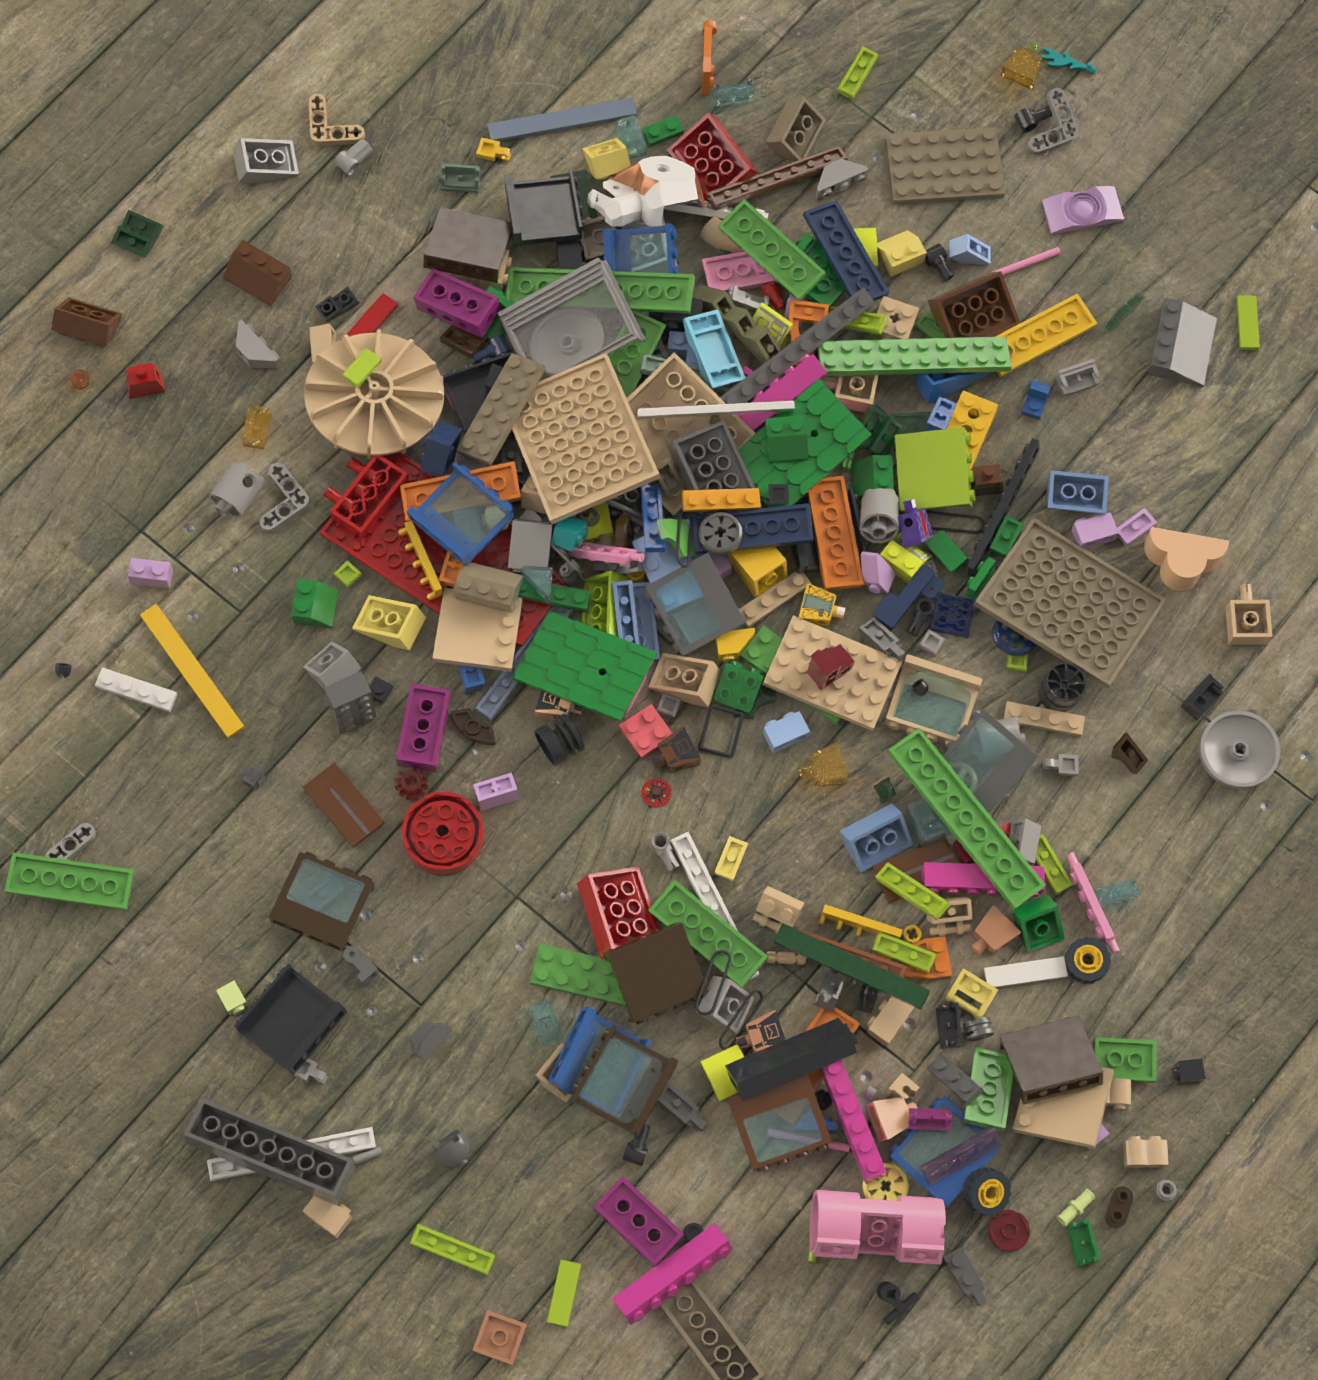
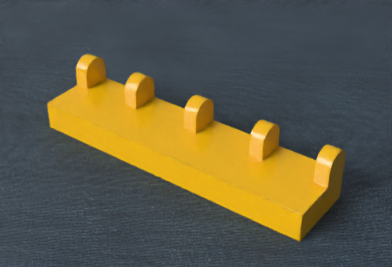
M412 520L404 523L405 528L400 529L398 533L400 536L408 535L411 543L405 546L406 551L415 550L419 560L412 564L414 568L422 566L426 577L422 578L420 582L422 585L429 583L433 591L427 595L428 600L442 596V587Z
M828 905L824 906L819 924L822 925L825 918L838 922L836 928L838 930L841 929L842 924L858 928L856 936L859 937L861 930L876 934L877 936L880 931L900 939L902 929Z

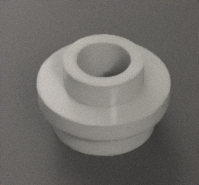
M1170 1180L1160 1181L1156 1186L1157 1196L1163 1201L1172 1200L1177 1194L1176 1185ZM1163 1187L1169 1189V1194L1163 1193Z

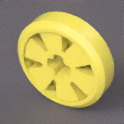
M883 1163L887 1172L885 1177L867 1184L863 1180L862 1183L865 1199L896 1201L899 1195L907 1196L909 1190V1183L905 1173L899 1167L889 1163ZM881 1182L885 1184L887 1182L890 1183L889 1192L881 1190Z

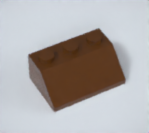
M242 240L232 253L223 278L271 306L291 280L292 274L289 266Z
M68 297L54 309L51 330L57 331L60 335L73 336L80 341L87 340L93 342L96 346H106L115 335L122 318V313Z

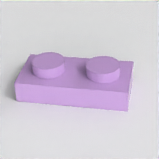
M1144 508L1117 528L1119 532L1118 538L1125 546H1128L1150 530L1151 527H1154L1157 521Z

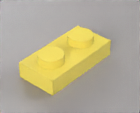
M729 836L714 874L733 881L748 843Z

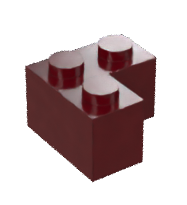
M841 644L836 647H826L822 651L819 649L811 655L807 673L817 686L823 690L852 670L855 661Z

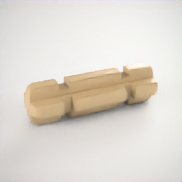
M768 951L766 954L768 956L767 963H797V965H804L806 963V957L795 954V952L776 953L775 951Z

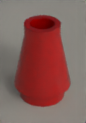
M774 281L761 288L762 295L769 297V302L776 311L786 306L779 285L775 284Z

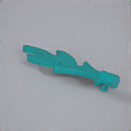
M1043 47V51L1049 55L1039 54L1033 50L1030 51V54L1034 57L1054 61L1048 62L1047 66L1065 67L1071 64L1072 66H1070L1069 70L1082 69L1093 74L1096 72L1097 67L1092 66L1091 61H1089L1088 65H1085L1073 59L1066 52L1062 56L1047 47Z

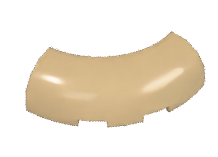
M716 215L702 229L700 237L714 248L729 251L731 254L743 252L738 245L718 228L722 220Z

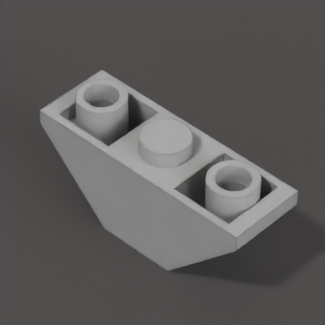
M844 159L826 165L817 186L816 199H826L837 191H844L855 183L860 184L867 179L868 168Z
M241 319L238 322L236 340L238 355L250 368L278 369L280 367V357L273 349L270 350L267 347L266 341L261 336L258 337L255 334L254 328L249 323L245 324Z

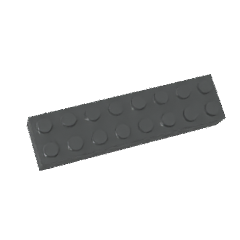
M203 1098L183 1133L186 1143L335 1205H338L355 1171V1164L351 1158Z

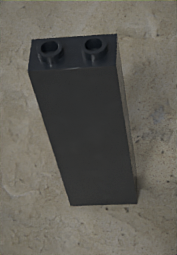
M837 1018L729 1063L725 1067L732 1085L742 1101L857 1053L855 1045L858 1043L854 1033L850 1032L846 1023L843 1024Z

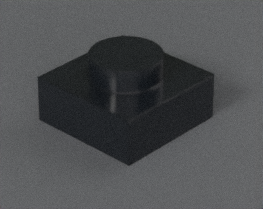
M769 484L768 505H788V484Z
M375 676L369 686L373 699L384 704L393 689V685Z

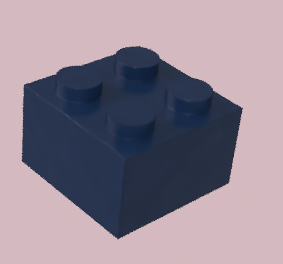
M442 421L432 428L430 436L427 435L423 446L426 448L420 457L419 462L422 463L420 471L436 477L446 474L455 461L462 431L461 428Z

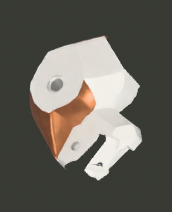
M668 156L642 159L615 176H609V180L603 182V189L608 190L615 198H610L594 189L588 194L587 198L589 206L605 217V222L611 226H624L640 218L650 227L661 226L665 205L699 199L705 208L700 182L695 169L682 161Z

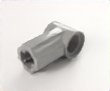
M360 139L347 152L342 151L339 153L334 163L350 176L355 173L359 164L373 150L367 141Z

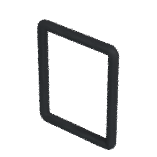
M710 705L698 748L701 751L732 758L744 720V713L717 705ZM712 708L740 716L730 754L702 747Z

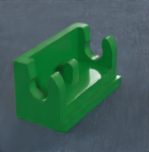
M943 530L926 543L951 573H956L966 565L968 558Z
M1085 1219L1066 1226L1076 1267L1099 1262L1100 1256L1090 1220Z

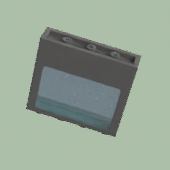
M709 553L691 561L687 568L680 567L645 586L647 591L644 594L649 603L651 601L654 602L656 608L653 611L658 620L663 619L665 623L663 629L667 637L672 636L675 641L672 646L677 655L681 653L682 656H685L746 623Z
M984 708L982 711L978 709L972 715L971 719L973 721L969 726L965 724L958 731L960 736L956 741L952 739L945 746L947 751L944 753L943 758L989 814L1039 755L1034 750L1032 751Z

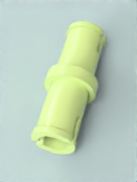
M1085 1189L1075 1200H1071L1069 1206L1057 1216L1058 1221L1062 1225L1067 1226L1077 1215H1081L1084 1212L1083 1209L1095 1199V1195L1089 1189Z

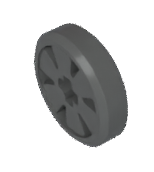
M719 512L709 515L702 521L699 527V540L702 547L714 555L732 553L739 547L742 541L741 524L734 516L728 513ZM718 531H723V537L717 535Z

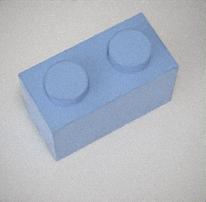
M800 711L796 713L789 712L783 716V719L778 721L771 720L763 728V735L773 753L809 738L810 730Z

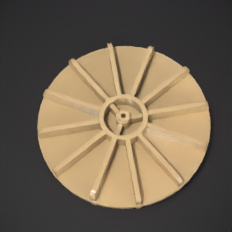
M377 329V333H364L350 337L345 334L342 340L329 346L322 353H318L305 381L304 399L313 427L329 442L334 444L335 449L341 448L351 453L367 455V459H371L372 456L390 455L398 452L404 454L406 449L414 446L427 435H430L442 412L444 387L436 362L432 361L421 348L416 346L414 340L409 339L407 341L394 335L383 334L381 329ZM367 348L381 357L382 362L357 388L342 378V374Z

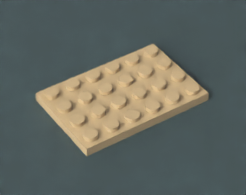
M793 615L763 685L873 731L902 661L899 662L897 658L888 657L878 650ZM841 644L855 661L853 669L821 690L807 673L811 655L819 649L822 651L826 647H836Z

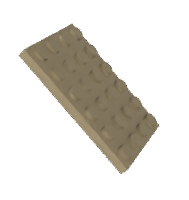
M996 127L885 135L893 204L1004 197L1005 190Z

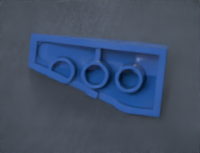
M992 372L914 374L918 391L929 403L938 400L939 396L946 398Z

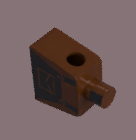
M999 464L976 466L970 470L973 471L974 482H971V490H974L975 496L1001 494L1004 491Z
M684 726L657 744L659 754L650 758L654 769L665 765L669 773L698 766L701 762V758Z

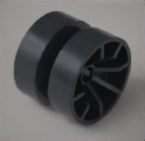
M1062 662L1055 664L1049 669L1039 684L1038 696L1041 703L1050 710L1060 712L1071 710L1086 691L1087 680L1085 674L1078 666L1072 663Z

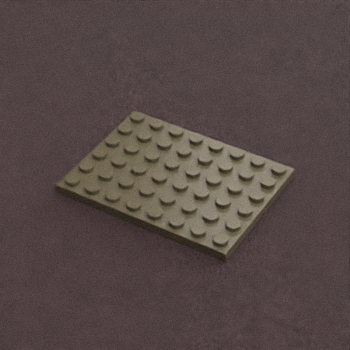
M1033 518L978 596L974 606L1064 662L1078 666L1085 675L1104 687L1109 688L1167 599Z

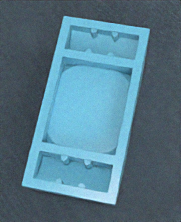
M719 310L683 319L688 344L695 352L700 374L711 390L738 383L745 378Z

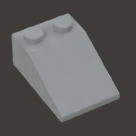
M240 138L232 148L238 181L240 183H260L299 175L292 140Z

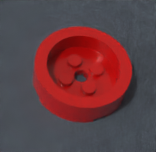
M442 791L425 795L424 798L409 808L402 824V838L408 857L419 869L432 875H454L467 869L477 859L483 846L484 831L479 812L468 799L456 793ZM440 827H446L449 832L441 837L437 834V830Z

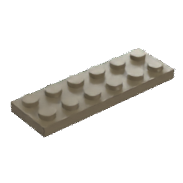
M511 353L458 446L457 451L459 454L492 465L546 369L544 364Z

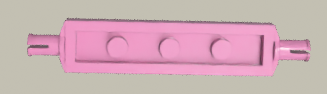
M582 542L580 547L577 546L573 552L563 549L567 556H572L575 559L585 558L590 561L599 560L604 561V563H619L621 566L628 565L631 561H644V554L637 553L635 549Z
M1074 852L1067 854L1066 857L1071 865L1069 877L1079 890L1078 896L1080 901L1084 902L1087 907L1086 913L1088 918L1096 926L1095 932L1097 937L1102 939L1103 943L1109 945L1112 954L1119 952L1120 949L1115 941L1113 931L1081 864L1077 861Z

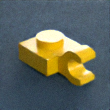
M481 138L476 152L478 158L495 161L496 157L506 162H509L511 154H509L510 149L500 147L498 141Z

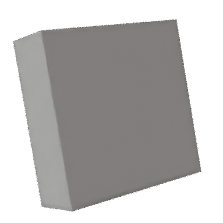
M928 630L918 647L935 657L946 639Z
M663 693L656 711L659 714L675 719L682 699Z

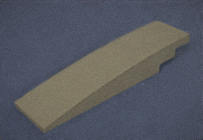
M695 1281L686 1284L679 1289L676 1295L667 1298L661 1303L660 1307L713 1380H767L763 1371Z

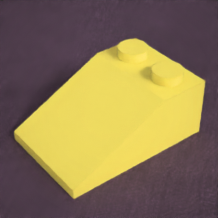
M369 595L352 629L392 647L410 651L426 616L414 604Z

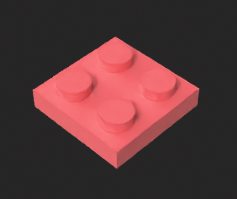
M652 704L619 725V729L641 759L656 750L657 744L672 734Z

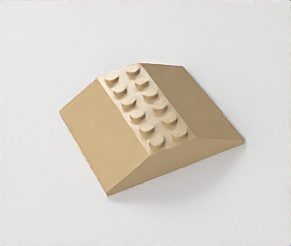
M675 353L664 361L627 398L655 465L669 458L680 479L681 476L667 448L673 440L725 420L737 449L742 447L756 434L737 414L638 419V409L726 404ZM654 480L647 484H658V482ZM685 485L669 497L661 488L662 505L673 516L683 508L681 492L686 491Z

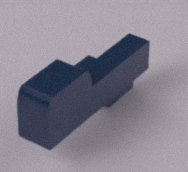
M923 564L898 597L893 594H887L874 611V617L892 632L920 594L926 598L934 599L946 583L935 576L933 569Z

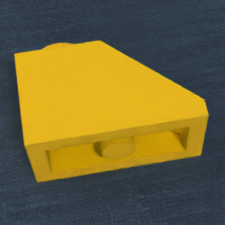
M755 628L732 630L716 638L715 645L718 661L728 663L738 659L753 640Z

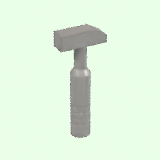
M377 1147L353 1156L352 1159L354 1164H359L380 1156L383 1152L381 1147Z

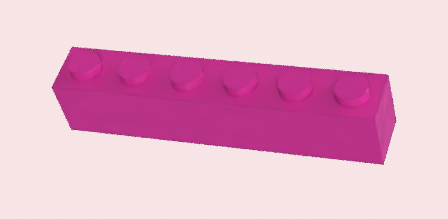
M807 354L799 360L800 364L794 368L792 366L784 372L785 376L780 380L777 378L769 384L770 388L768 390L758 392L753 397L755 400L751 403L794 401L818 379L822 380L827 376L828 372L814 354L811 356ZM780 412L737 415L756 432L766 424L767 418H773Z
M924 862L921 866V884L935 894L943 891L949 895L967 892V895L987 893L988 896H998L1000 893L977 864ZM1031 866L1045 883V866ZM1045 887L1032 897H1039L1045 891Z
M842 1060L820 1068L819 1070L865 1184L885 1177L886 1169Z
M712 1224L612 1299L617 1309L630 1325L643 1319L644 1315L652 1309L658 1308L667 1298L676 1295L679 1289L686 1284L692 1283L702 1272L708 1271L717 1261L726 1258L733 1250L730 1242L716 1224Z

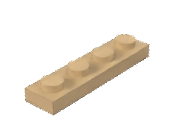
M797 571L739 609L746 622L744 624L747 628H750L805 591L807 583L811 585L812 583L804 573L797 574Z
M1009 701L1006 702L1003 718L1018 717L1021 726L1077 737L1082 736L1085 716Z

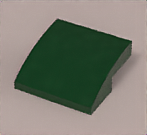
M128 210L122 225H118L111 243L146 258L164 226Z
M869 405L860 422L872 435L862 446L875 455H887L895 443V435L900 434L904 426L891 416L884 414L874 405Z

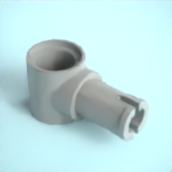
M664 832L654 834L650 839V847L658 856H661L668 872L680 866L671 851L672 847L669 836ZM656 837L664 839L665 845L663 847H658L655 844Z

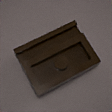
M451 325L441 335L440 342L472 359L473 355L482 348L484 342H487V336L484 335L483 338H480Z

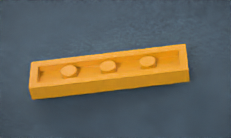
M759 488L686 490L681 492L683 512L761 508Z

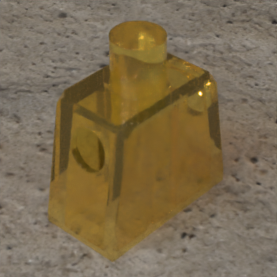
M1030 43L1028 48L1018 46L1004 64L1001 76L1033 90L1043 57L1037 53L1039 46L1035 43Z
M839 743L810 754L808 757L809 765L799 767L801 779L812 777L815 786L844 785L848 782V774Z

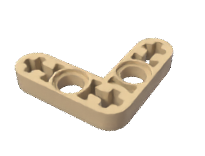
M313 94L309 98L310 136L314 145L356 144L360 139H365L364 129L360 125L327 126L325 97L321 94ZM316 101H320V110H316ZM317 116H321L323 118V121L321 123H315L313 119ZM317 129L321 131V139H317ZM335 132L343 134L340 139L333 138ZM355 132L359 133L358 137H354Z

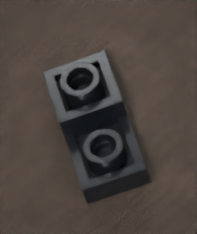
M347 286L334 297H327L315 307L323 319L328 322L346 313L360 302Z

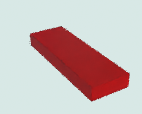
M382 293L347 335L350 337L364 333H375L398 307V303Z

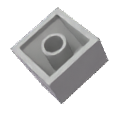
M333 641L303 666L304 670L323 689L357 673L361 669L351 653Z
M712 977L707 988L708 992H705L698 1007L701 1012L711 1010L722 977ZM725 978L714 1011L709 1015L701 1016L725 1029L749 993L732 980ZM751 996L729 1028V1031L738 1034L755 997Z

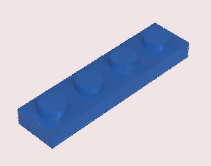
M645 484L640 487L645 552H665V541L661 539L657 521L663 519L660 484Z

